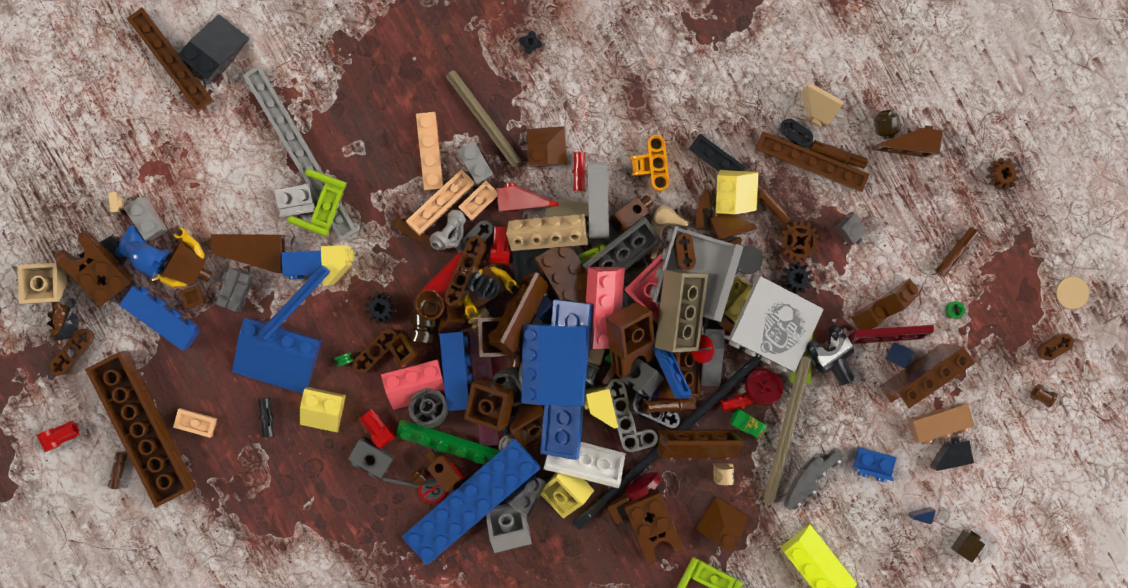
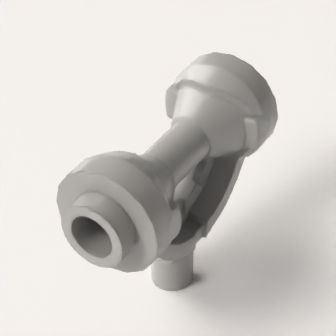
M451 210L447 214L446 227L440 232L433 233L429 240L431 246L436 250L455 247L461 253L464 251V247L460 241L463 238V225L466 219L461 211ZM453 230L452 237L448 239V235Z

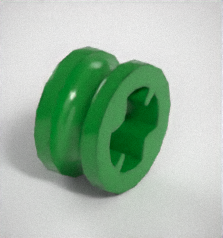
M950 302L947 304L945 312L949 318L957 319L964 315L965 307L961 302ZM953 305L959 308V312H956L957 315L951 311V308H954Z
M351 352L334 358L338 361L337 367L354 361L350 358Z

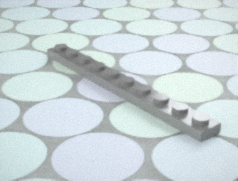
M258 65L243 74V77L307 184L312 183L314 196L318 202L325 183L306 176L305 170L311 169L322 174L324 172L262 67ZM340 201L331 226L340 241H343L357 233L358 230Z

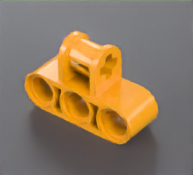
M653 135L647 142V154L629 157V160L632 161L633 172L631 176L650 175L651 188L656 192H662L669 185L666 146L662 136ZM658 140L661 144V147L659 149H653L651 147V141ZM660 159L663 163L662 168H655L653 160ZM662 178L665 182L664 187H657L655 179Z

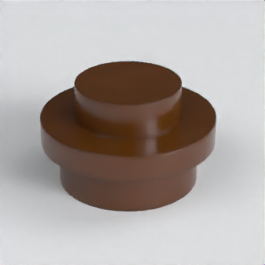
M425 467L415 469L411 475V482L421 485L429 475L426 472L427 469Z

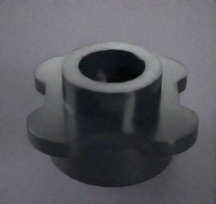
M530 31L527 36L519 39V43L523 45L527 54H531L542 46V42L537 39L534 31Z

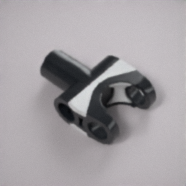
M832 325L828 329L830 338L828 347L824 349L818 342L811 340L808 342L807 350L813 364L821 374L824 375L831 370L838 384L844 386L851 383L855 378L846 362V359L854 354V348L843 330L837 325Z

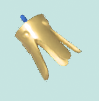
M483 305L477 310L478 316L475 312L470 314L471 319L468 322L472 324L474 331L477 329V318H492L489 311L493 310V308L487 310Z

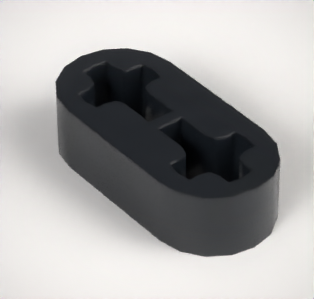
M785 119L780 123V133L796 145L807 147L813 142L812 132L795 120ZM791 123V129H793L795 133L792 131L786 132V127L784 126V124L787 125ZM797 133H799L802 136L804 134H807L808 136L806 139L808 140V142L805 141L802 143V138L798 136Z

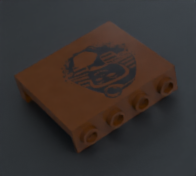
M941 343L879 387L890 402L902 398L910 409L971 367L975 362L965 347Z

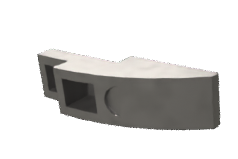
M834 448L823 458L815 454L800 469L791 483L785 498L784 505L789 511L797 509L806 497L813 496L819 487L815 480L823 478L830 467H836L841 463V458L844 455L839 449Z

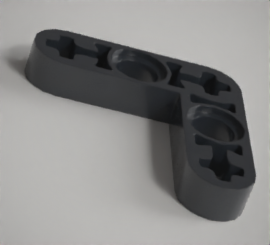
M655 362L648 363L649 366L659 372V367ZM633 389L628 405L631 413L665 429L676 428L679 425V415L674 411L658 412L656 418L652 417L651 412L645 413L642 405L645 403L644 401H651L652 395L648 396L645 393L641 395ZM637 402H639L641 409H638ZM663 417H670V420H672V423H670V421H669L668 419H665V418L662 419V418H663Z

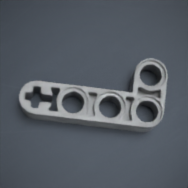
M587 162L588 238L608 239L607 162Z
M614 377L609 382L608 388L623 448L628 452H634L655 446L658 436L653 429L644 428L636 430L633 416L628 406L629 400L625 385L619 378ZM613 382H617L618 385L621 384V386L618 387L619 394L621 395L624 393V396H617L615 398L612 397L616 396L615 390L611 389V387L614 385ZM619 400H623L626 403L625 408L622 410L615 408V404ZM623 419L630 420L628 428L620 426V422ZM652 433L654 438L650 442H645L643 440L644 435ZM627 438H634L635 444L628 447L625 445V440Z

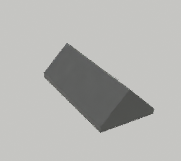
M643 217L584 263L583 266L587 271L588 267H625L626 270L660 244L662 240L648 220Z

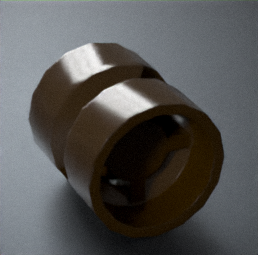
M412 313L411 324L413 328L410 329L408 340L433 343L435 332L432 331V328L436 326V320L426 321L417 313Z

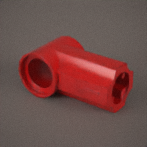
M495 226L493 247L491 246L490 264L509 265L511 248H509L510 244L506 234L507 227Z
M371 409L359 418L371 434L372 441L379 449H382L396 438L393 430L387 424H384L374 409Z
M70 421L59 427L41 432L36 436L45 453L61 446L66 441L76 438L80 434L77 424L74 421Z

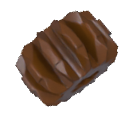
M999 158L998 161H992V167L986 169L990 172L989 175H986L987 179L991 178L989 185L995 184L996 190L1000 188L1008 190L1009 187L1015 186L1014 181H1019L1020 179L1016 176V174L1020 173V170H1015L1017 163L1011 164L1010 158L1006 160Z

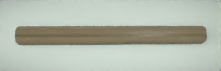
M456 71L449 72L446 75L447 80L511 166H517L521 162L520 157Z

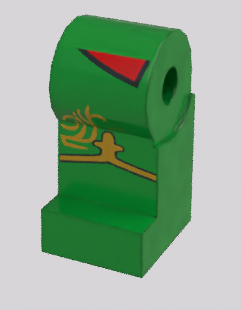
M739 408L735 410L729 421L731 425L760 440L768 428L767 425Z

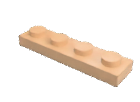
M436 113L416 114L424 190L441 189L443 187Z
M461 169L408 218L406 223L419 236L422 235L471 189L475 182Z

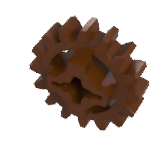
M803 220L799 221L798 225L796 221H793L791 223L792 227L788 224L785 225L786 231H780L783 237L778 238V241H782L778 248H784L782 255L789 254L787 259L791 260L794 257L795 262H799L800 258L802 261H807L806 256L813 258L812 252L819 251L815 246L821 244V242L816 241L820 234H814L817 228L810 229L811 223L804 225ZM800 228L805 230V232L799 233L795 229ZM789 236L790 242L787 245V237ZM804 237L800 245H795L798 241L797 238ZM809 238H811V245H810V246L808 245V243H809ZM799 249L803 254H796L792 251Z

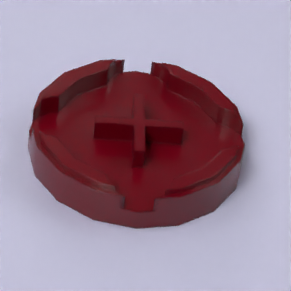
M766 368L753 371L745 383V390L749 399L760 406H771L777 403L784 390L783 382L779 375Z
M649 472L630 484L625 493L630 500L640 499L647 495L648 489H655L660 484L661 478L657 472Z

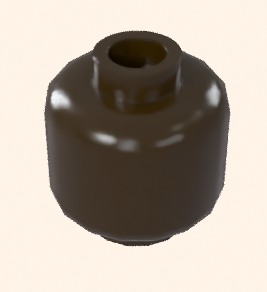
M893 110L880 111L874 118L875 132L878 136H883V139H892L901 130L899 115L893 112Z

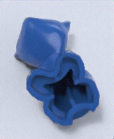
M133 225L127 227V231L122 236L119 246L115 250L118 257L129 258L132 266L137 271L152 279L159 276L172 252L170 249L159 250L146 244V240H144L137 227Z

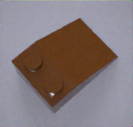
M925 126L924 128H919V130L874 145L872 150L929 158L940 154L943 131L936 130V126Z

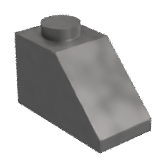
M856 214L845 216L833 229L849 245H854L855 243L858 245L865 238L864 233L867 231Z

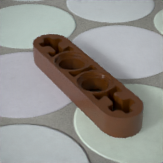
M473 236L467 241L445 293V302L452 308H458L463 304L469 290L467 288L468 279L473 272L477 271L486 250V243L479 236ZM477 243L480 244L479 247H476V248L473 247L474 244H477ZM470 258L473 259V265L469 268H466V260ZM465 276V284L461 286L458 285L457 281L459 277ZM451 297H458L457 301L451 300Z

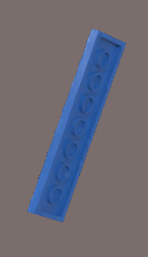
M555 299L553 300L551 324L586 326V387L593 304ZM544 406L540 454L573 460L579 459L584 406Z
M516 438L513 439L405 532L402 538L428 565L535 474L541 466Z

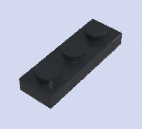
M702 134L697 136L688 149L718 172L720 170L744 171L746 169L743 164Z

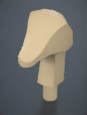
M661 205L656 210L650 224L662 240L663 230L666 226L671 224L688 226L686 220L682 219L672 208L666 205ZM662 242L651 250L650 258L656 259L658 257L659 249L662 248Z

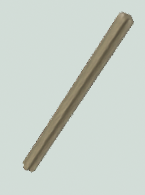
M802 356L798 364L764 496L765 502L768 503L775 502L811 364V358L808 356Z

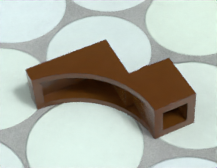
M909 278L880 299L858 310L851 319L858 330L873 329L879 326L887 317L906 309L920 295L918 287Z

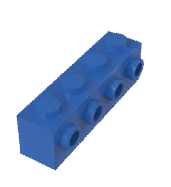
M142 285L132 286L119 306L182 351L188 350L201 332L197 328L198 325L190 319L185 320L181 317L182 313L175 308L170 309L167 307L163 299L153 297L148 288Z
M466 331L440 334L445 399L448 405L447 411L465 410L473 382V374L469 371L472 359L467 350V347L470 346L469 335H466Z

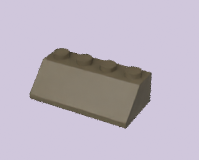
M664 270L655 348L669 352L698 351L708 274L681 270Z

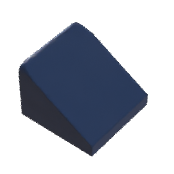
M547 295L543 297L535 313L543 323L552 318L553 302Z
M893 342L885 359L901 368H906L914 351Z
M927 507L909 512L908 515L914 520L932 524L936 510Z

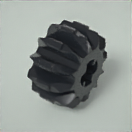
M796 262L795 266L792 263L788 264L789 269L783 268V272L786 275L780 276L781 279H786L781 285H788L786 290L791 291L793 289V293L796 295L799 291L805 293L804 287L811 288V285L807 282L814 281V278H808V275L813 273L812 270L806 271L808 265L805 264L801 267L800 262ZM795 274L801 277L798 281H793Z
M477 271L472 273L467 283L469 290L490 300H493L498 295L501 286L498 281Z
M375 292V299L371 296L368 297L371 304L365 303L364 306L370 307V310L365 311V314H372L369 317L370 321L376 317V324H380L382 318L383 323L386 324L388 323L387 317L391 320L394 319L390 312L397 313V309H392V306L397 305V302L390 303L393 298L392 295L386 298V292H382L380 298L379 293ZM378 303H380L381 305H385L383 313L381 311H377V307H379Z

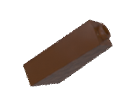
M211 234V238L208 241L211 254L274 273H282L281 252H285V235Z

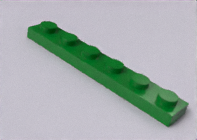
M402 419L400 420L396 437L403 440H408L479 464H486L500 451L437 430L424 428Z

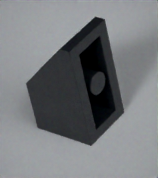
M962 436L950 438L951 441L944 442L930 464L931 469L939 471L973 464L974 459L970 441L962 438Z

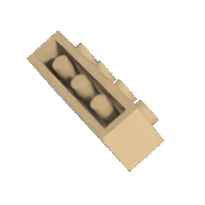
M585 214L509 221L506 234L511 251L587 245L589 231Z

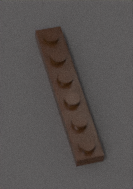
M143 7L127 18L197 112H200L214 101L187 64L178 57V52Z
M764 131L761 133L755 148L756 151L858 192H863L869 174Z

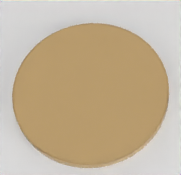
M1067 277L1058 284L1056 297L1063 307L1078 309L1088 301L1089 288L1081 278Z

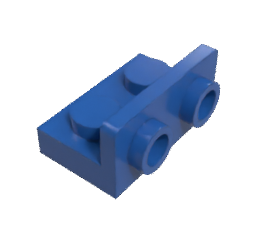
M858 447L852 469L857 471L859 476L868 478L869 475L876 477L875 480L887 483V480L894 481L892 473L897 457Z

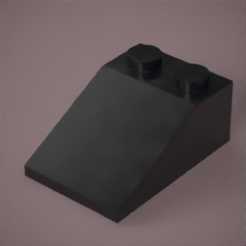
M218 14L189 40L178 54V57L215 84L250 38Z

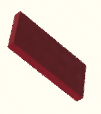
M934 325L855 330L848 336L851 344L922 340L934 332Z

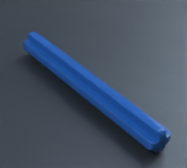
M324 265L320 266L259 331V336L264 340L268 339L329 275L330 270Z

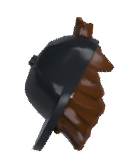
M69 298L65 305H62L60 302H52V311L47 314L51 321L46 324L53 328L49 330L50 336L54 340L55 345L62 347V340L72 337L75 331L78 330L79 318L73 312L75 306L74 298Z

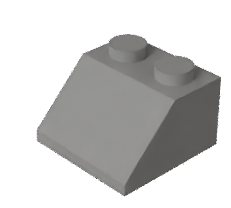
M508 504L496 506L486 515L489 538L494 553L532 544L525 514Z

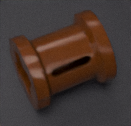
M1037 384L1033 388L1030 398L1038 400L1050 408L1057 399V393L1050 392L1044 389L1042 385Z

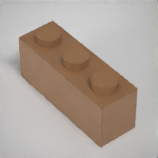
M963 402L908 419L914 441L922 445L932 443V439L938 437L940 439L951 437V433L957 431L958 433L967 432L970 427L975 426L969 405Z

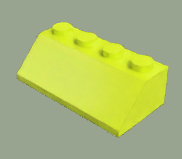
M810 524L780 547L812 588L856 587L857 583Z

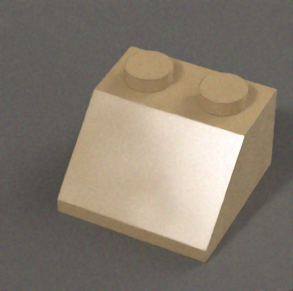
M58 263L18 265L19 304L60 301L67 285V273Z

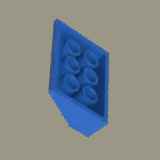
M250 317L244 318L238 336L232 372L303 394L304 389L309 386L323 340L283 327H278L268 339L264 340L258 333L267 322Z
M539 323L523 324L522 403L585 406L586 326Z

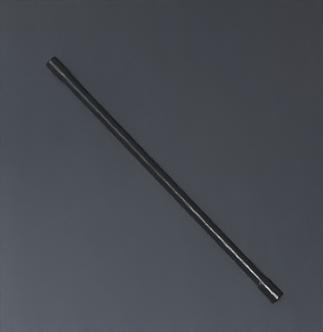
M758 355L752 357L674 430H688L762 362L760 360L761 357ZM657 445L621 478L619 488L611 487L587 510H584L572 521L579 530L659 457Z

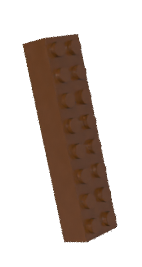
M128 350L120 351L86 368L85 371L154 507L156 508L194 489L196 485Z

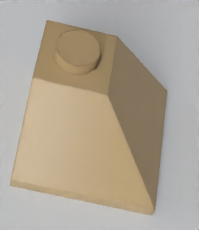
M811 83L800 92L808 119L812 120L811 123L819 128L828 126L844 103V101Z

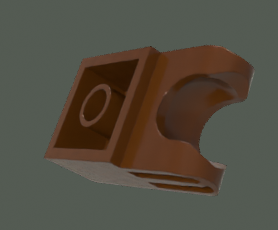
M82 231L78 235V242L84 249V257H74L66 250H60L55 253L54 258L72 279L101 307L133 280L134 276L91 233ZM104 275L107 279L103 280L101 277Z
M635 302L606 318L612 369L619 377L624 378L631 373V365L635 358H639L646 364L654 360L653 344H655L651 310Z
M658 487L648 490L647 495L640 499H629L628 502L623 504L648 564L656 562L654 549L659 542H669L675 552L684 550Z

